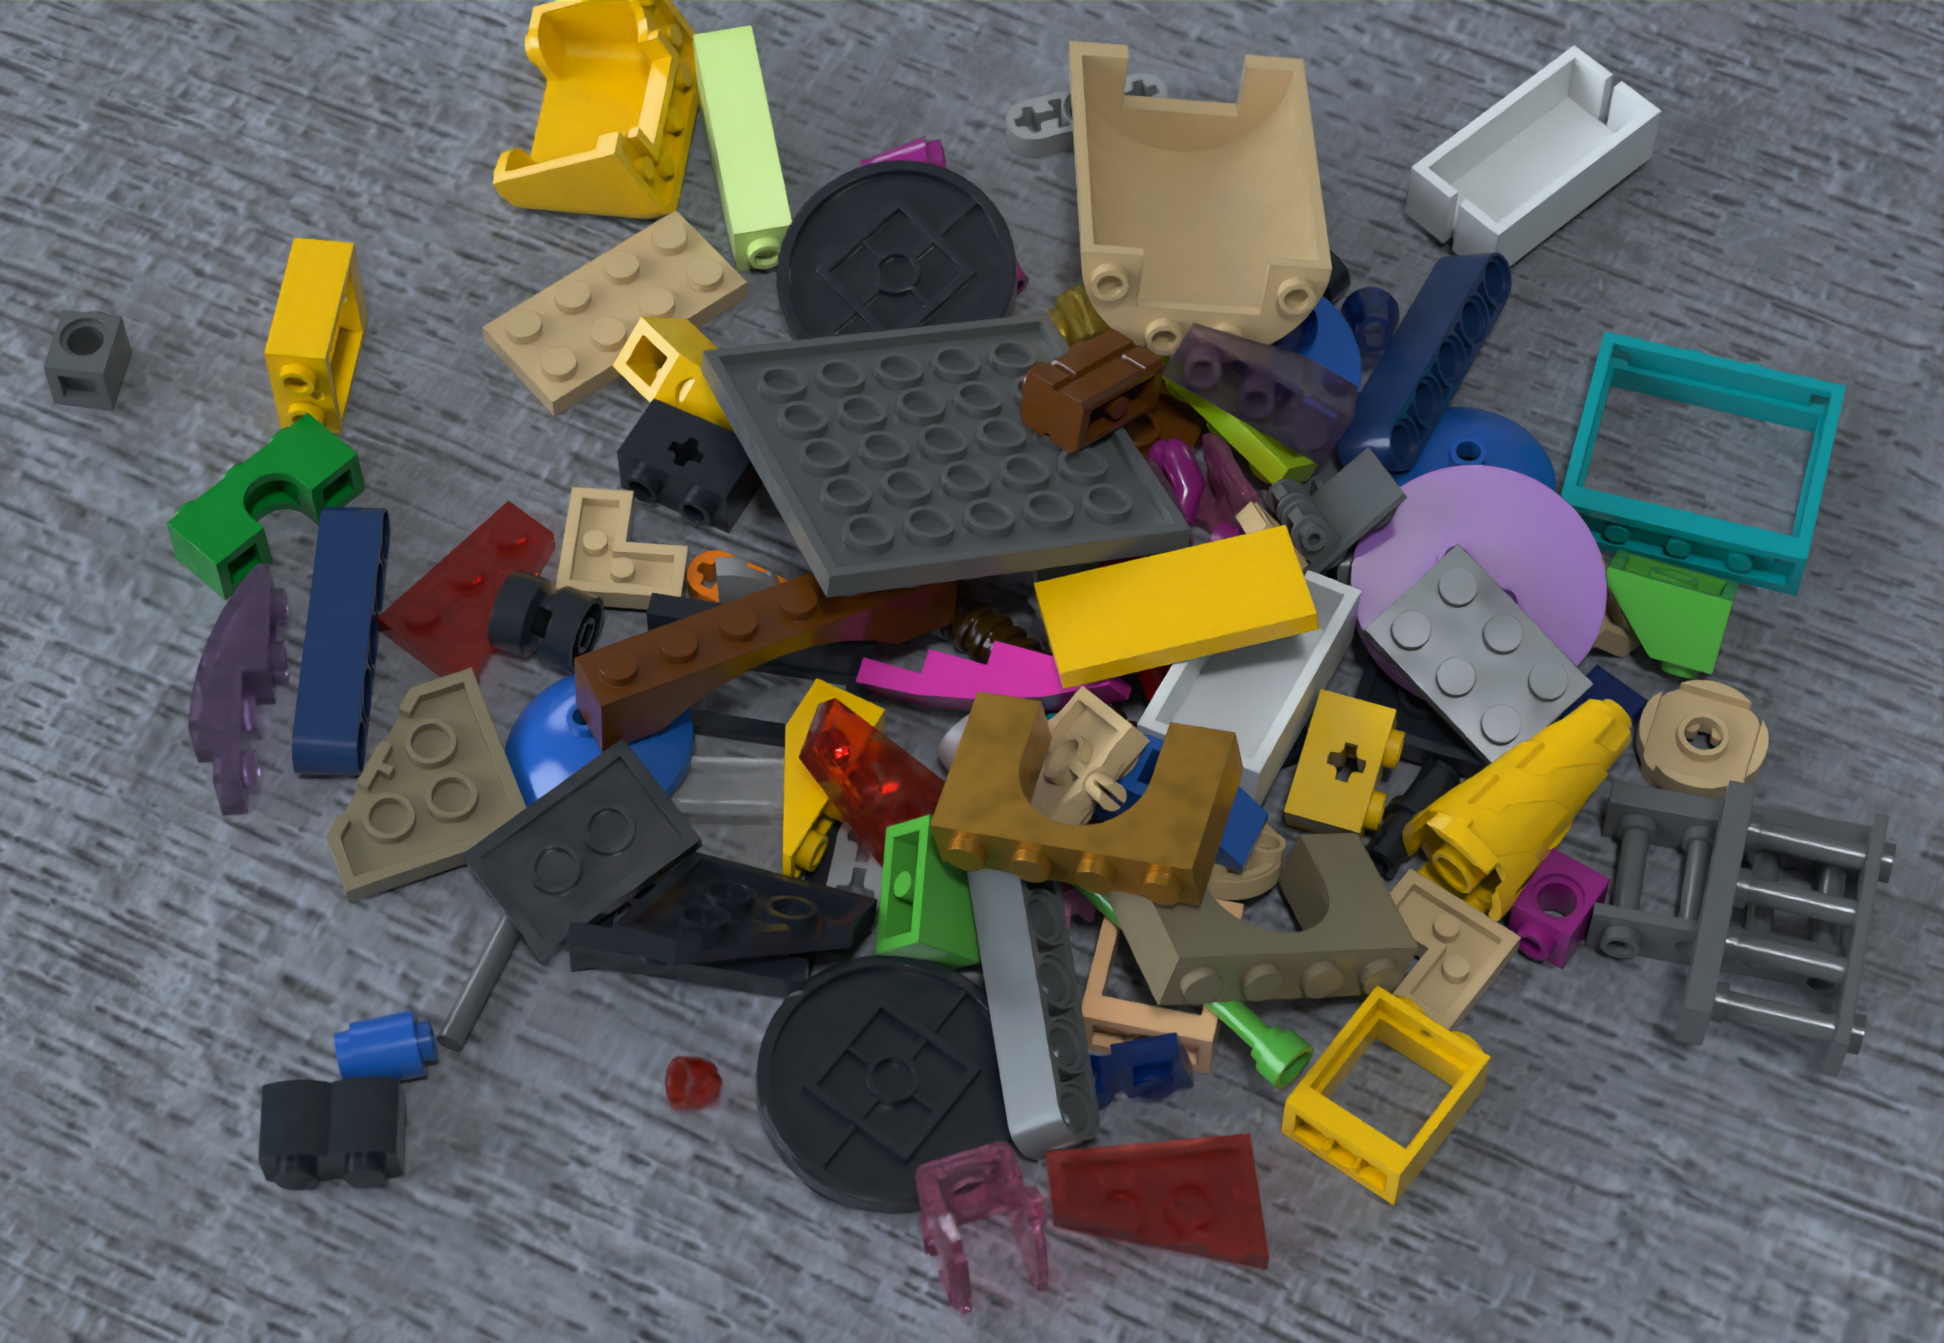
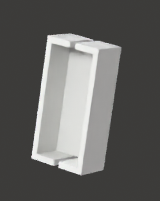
M1574 45L1413 165L1410 173L1405 214L1442 243H1445L1452 237L1454 239L1452 251L1457 255L1498 252L1504 255L1509 266H1511L1652 157L1661 110L1621 81L1613 90L1607 126L1603 124L1613 74Z
M1310 570L1306 572L1304 578L1317 611L1319 630L1173 663L1137 724V729L1142 734H1147L1161 740L1165 739L1170 722L1236 732L1244 768L1239 787L1259 805L1264 800L1314 710L1320 689L1325 690L1353 639L1361 590Z

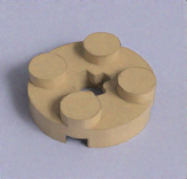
M1690 680L1681 682L1679 690L1670 691L1662 697L1661 691L1649 700L1642 712L1636 735V751L1641 761L1640 772L1649 784L1665 790L1724 800L1730 780L1751 785L1757 779L1768 750V729L1764 720H1762L1760 725L1757 716L1750 710L1752 702L1741 692L1715 681ZM1698 731L1710 734V744L1717 747L1701 750L1692 746L1686 738L1694 739Z

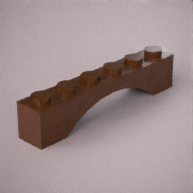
M811 572L575 657L576 705L603 753L622 738L626 743H630L662 731L686 709L714 689L750 669L783 655L813 646L841 641L877 640L898 644L952 624L955 618L958 580L920 585L915 588H896L859 593L854 596L827 598L815 575Z

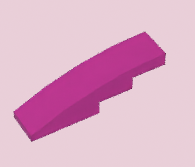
M999 641L994 642L987 665L929 649L921 673L863 657L855 681L877 696L937 709L971 711L978 691L1041 701L1044 712L1061 711L1081 686L1085 687L1104 703L1128 700L1132 688L1117 676L1063 689L1053 656Z

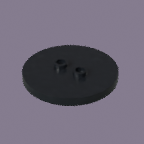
M909 160L883 161L855 168L838 176L819 189L802 206L788 227L780 248L776 271L779 302L785 321L795 340L1010 317L1018 284V266L1013 240L1002 214L990 198L971 181L947 168Z
M880 955L858 957L837 963L807 979L803 989L796 988L775 1012L765 1031L758 1055L755 1083L756 1101L765 1133L777 1154L791 1171L808 1186L832 1200L856 1209L891 1214L912 1213L939 1207L964 1196L984 1182L999 1167L1014 1143L1008 1128L987 993L972 980L942 964L909 957Z

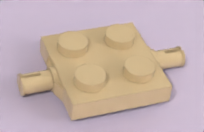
M1081 686L1063 709L1047 721L1052 739L1031 799V805L1039 813L1051 820L1069 825H1085L1092 817L1097 802L1107 811H1115L1121 808L1111 797L1114 795L1121 802L1125 803L1127 794L1125 788L1115 781L1125 777L1132 771L1138 762L1140 752L1150 741L1126 719L1085 687Z

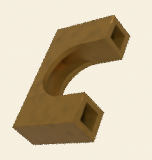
M981 691L977 692L930 824L942 861L949 862L953 866L966 871H979L985 868L1013 873L1017 877L1029 882L1039 883L1049 879L1077 884L1087 891L1098 894L1118 891L1141 895L1161 905H1174L1181 902L1201 906L1244 770L1236 732L1170 722L1152 779L1142 797L1126 812L1108 821L1092 825H1069L1045 817L1031 805L1032 795L1052 739L1042 702Z

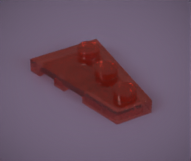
M508 500L377 617L380 632L440 678L472 667L479 685V675L491 654L496 655L499 650L492 647L488 640L489 619L497 594L505 579L514 570L520 569L538 576L541 575L556 548L554 533Z
M837 698L818 704L798 758L883 868L886 828L929 814L934 816L945 781Z
M1250 1133L1046 1152L1045 1166L1053 1226L1268 1270L1269 1252Z

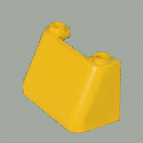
M557 0L533 8L528 34L524 41L525 51L529 61L534 66H537L547 78V84L531 155L529 156L520 148L506 150L501 153L497 166L494 169L493 185L501 197L506 199L512 206L525 209L645 220L665 217L677 209L699 102L693 34H696V32L671 0Z

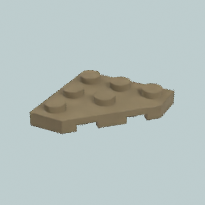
M472 667L410 687L398 708L399 716L385 741L380 740L356 782L358 789L343 815L337 816L326 835L332 859L349 903L466 864L462 856L464 852L526 808Z

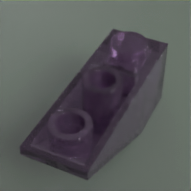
M1194 322L1164 366L1163 376L1320 466L1354 419L1358 388L1355 384L1304 355Z

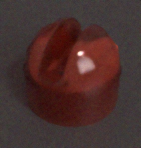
M699 1056L674 1057L668 1065L665 1077L666 1095L670 1105L678 1111L700 1110L710 1107L720 1097L723 1080L717 1073L716 1065L710 1059Z

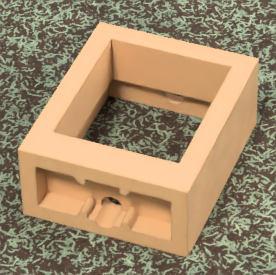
M1215 899L1229 913L1243 921L1244 904ZM1104 915L1081 1007L1088 1049L1210 1074L1222 1020L1205 1005H1203L1202 1014L1197 1015L1106 996L1122 930Z

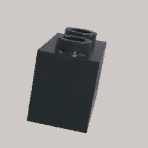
M655 398L617 450L621 488L627 491H634V497L646 503L656 502L681 513L687 520L696 525H709L728 534L763 483L735 432Z

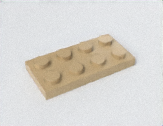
M675 210L482 327L484 342L555 417L621 376L613 367V364L641 317L688 319L698 329L748 298V283Z

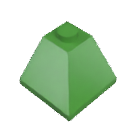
M1618 549L1606 571L1607 585L1648 656L1661 660V669L1676 676L1697 679L1699 672L1712 675L1740 583Z

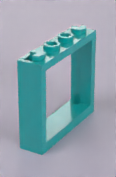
M1604 331L1561 497L1578 512L1587 524L1599 550L1616 553L1620 549L1739 583L1797 596L1809 555L1846 386L1818 380L1816 377H1805L1765 368L1756 363H1743L1704 354L1694 349H1681L1646 341L1636 336L1633 338ZM1611 386L1813 432L1814 437L1791 536L1584 488Z

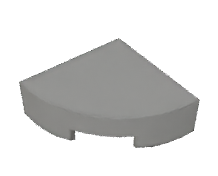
M715 558L719 603L725 604L780 584L776 574L768 569L766 573L749 568L747 567V560L743 558Z

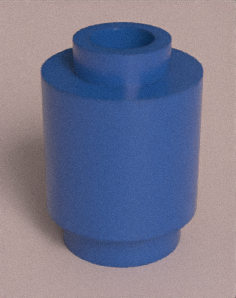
M414 1009L349 1023V1030L334 1033L335 1052L342 1079L376 1076L395 1078L400 1081L426 1076L428 1074L427 1061L438 1059L437 1045L431 1021L419 1022Z

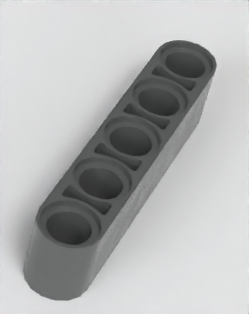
M985 868L979 871H967L1008 1128L1013 1142L1023 1155L1033 1160L1042 1159L1092 1139L1097 1134L1100 1126V1113L1060 881L1047 879L1039 883L1029 882L1017 877L1013 873Z

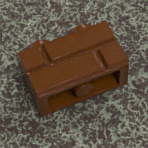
M1112 328L1087 342L1079 340L1069 348L1067 353L1047 364L1039 362L1027 372L1022 383L1023 399L1020 411L1022 424L1043 437L1049 434L1051 442L1070 454H1074L1157 406L1164 371L1162 358L1141 345L1135 348L1133 340Z

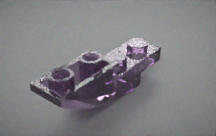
M256 564L236 588L221 611L207 639L197 668L191 695L188 730L198 763L213 762V784L222 816L248 814L249 789L259 788L260 786L259 756L256 749L250 750V734H260V705L276 704L277 679L287 678L288 664L285 641H277V626L288 625L287 594L285 588H275L269 564Z

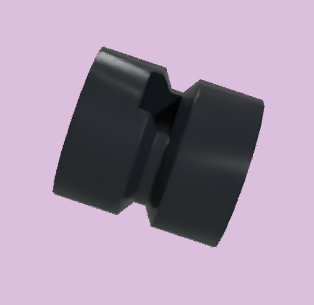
M520 569L514 570L505 579L494 602L488 626L489 644L494 648L523 658L537 652L538 661L541 664L574 674V658L592 652L599 638L604 614L603 600L597 595L570 586H565L556 592L554 583L550 579Z

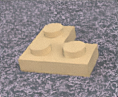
M572 487L555 591L558 592L561 588L570 586L599 596L603 600L605 607L648 609L652 593L684 597L687 569L690 561L688 546L630 542L635 511L634 491Z
M1410 868L1390 892V895L1418 945L1415 955L1420 957V960L1392 995H1402L1410 998L1423 1009L1427 1017L1452 1032L1457 1029L1516 954L1521 937Z

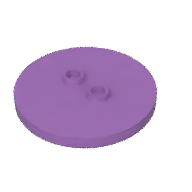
M1460 465L1426 473L1401 486L1400 488L1407 496V499L1397 506L1393 517L1383 526L1377 529H1370L1358 540L1349 575V586L1361 590L1355 626L1367 651L1378 666L1401 687L1421 699L1423 697L1362 633L1369 624L1458 543L1578 668L1589 654L1600 631L1607 602V581L1603 559L1596 540L1578 512L1564 498L1551 488L1524 474L1486 465Z

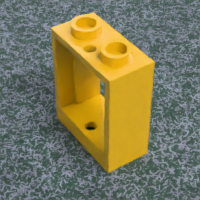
M294 237L264 351L281 428L290 427L305 414L309 413L332 433H341L369 320L355 243Z
M1376 986L1285 1100L1281 1133L1390 1204L1395 1205L1483 1091L1491 1056L1484 1053L1480 1045L1467 1034L1460 1031L1451 1032L1427 1017L1423 1009L1410 998L1402 995L1394 996L1380 986ZM1376 1038L1453 1087L1406 1149L1329 1100L1333 1092Z

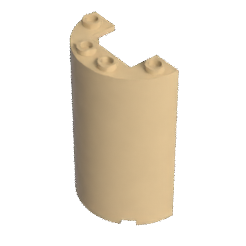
M1069 41L1068 55L1082 278L1089 299L1100 317L1112 329L1133 340L1135 345H1141L1156 355L1184 360H1231L1266 347L1294 330L1318 304L1329 283L1332 272L1304 59L1245 54L1237 104L1124 95L1129 62L1128 45Z

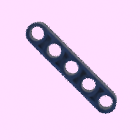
M1498 252L1441 257L1436 262L1340 427L1337 447L1340 461L1344 467L1368 447L1374 452L1387 471H1406L1415 465L1509 299L1512 275L1509 263L1504 255Z
M323 507L321 510L292 735V763L295 774L361 775L364 770L390 546V520L387 508Z

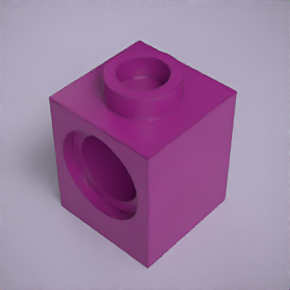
M1552 848L1551 853L1540 864L1511 909L1507 929L1521 937L1519 949L1533 959L1547 960L1563 970L1587 935L1594 903H1605L1610 879ZM1543 910H1557L1562 912L1566 916H1550L1546 914Z

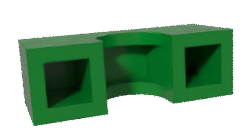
M309 413L305 414L290 427L282 428L276 432L267 445L244 463L231 467L225 473L222 480L196 500H190L182 505L175 516L166 522L176 559L226 601L273 564L264 527L258 523L265 515L277 510H295L303 513L319 526L323 507H345L365 491L358 453Z

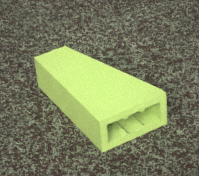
M752 26L693 34L699 113L736 271L775 267L778 263L782 241L792 222Z

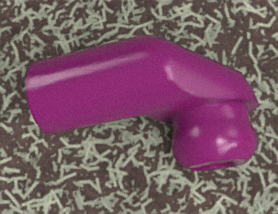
M1171 438L1169 441L1158 440L1149 449L1148 463L1155 473H1166L1172 486L1170 498L1190 528H1192L1204 491L1205 478L1188 444L1177 438Z

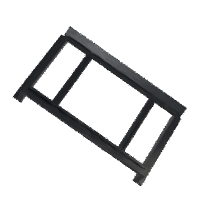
M652 593L647 610L648 631L714 608L723 603ZM877 640L841 641L813 646L783 655L750 669V671L814 681L818 678L827 683L846 685L845 691L870 702L872 692L855 681L863 657L876 661ZM689 709L695 733L785 747L786 724ZM836 820L826 835L828 836V844L825 853L815 870L812 872L806 870L805 880L822 885L827 884L839 829L843 824L842 822ZM650 884L625 902V904L635 905L656 884ZM619 907L595 925L570 921L564 944L565 951H569L571 972L594 967L787 998L796 988H804L805 981L813 975L817 951L793 953L788 954V956L772 955L680 965L646 964L639 961L635 954L612 948L613 928Z

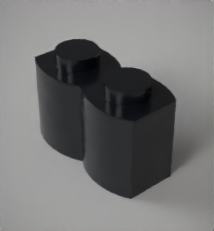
M366 1076L346 1078L334 1082L285 1080L263 1085L258 1161L266 1181L275 1182L279 1187L288 1190H306L314 1187L317 1182L333 1178L344 1179L348 1184L357 1187H374L381 1185L386 1179L403 1175L406 1099L400 1080L389 1077Z

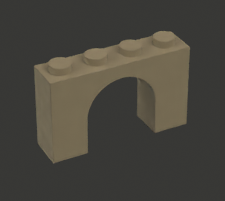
M1357 833L1299 835L1278 883L1303 929L1300 932H1273L1250 925L1224 909L1214 899L1208 888H1206L1201 906L1181 902L1174 905H1161L1141 895L1118 891L1105 894L1158 1005H1199L1229 1001L1259 1002L1277 999H1319L1324 997L1370 995L1376 986H1380L1392 994L1400 985L1418 949V945Z

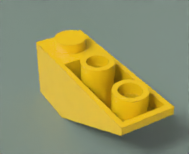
M641 317L613 367L650 403L655 398L734 432L701 372L703 350L718 348L688 319Z
M818 678L786 724L783 874L799 878L804 869L812 872L818 866L828 844L827 833L836 820L843 823L849 817L858 799V785L867 771L874 774L879 770L890 746V739L885 737L884 708Z

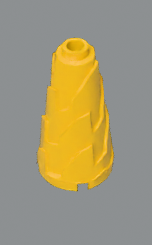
M1589 699L1562 720L1545 727L1528 741L1517 744L1479 773L1445 793L1426 809L1418 812L1405 825L1402 831L1403 843L1409 858L1422 848L1429 860L1418 870V873L1486 915L1488 913L1489 917L1495 922L1499 921L1512 909L1517 897L1540 864L1551 853L1552 848H1556L1571 828L1575 816L1587 804V800L1608 776L1607 771L1632 742L1631 731L1629 730L1632 727V721L1627 712L1610 699H1604L1603 701Z

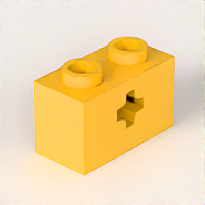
M1320 689L1284 809L1287 826L1316 834L1357 833L1362 842L1366 828L1374 831L1379 829L1388 796L1387 793L1378 791L1384 767L1396 770L1406 732L1396 730V709ZM1347 757L1357 759L1358 772H1352L1348 782L1338 780L1336 767H1343Z

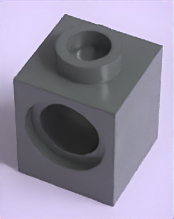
M62 310L43 366L54 404L114 411L132 355L122 316L109 315L100 311L80 312Z

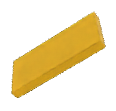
M1286 525L1034 583L1037 602L1063 689L1319 630L1317 611Z

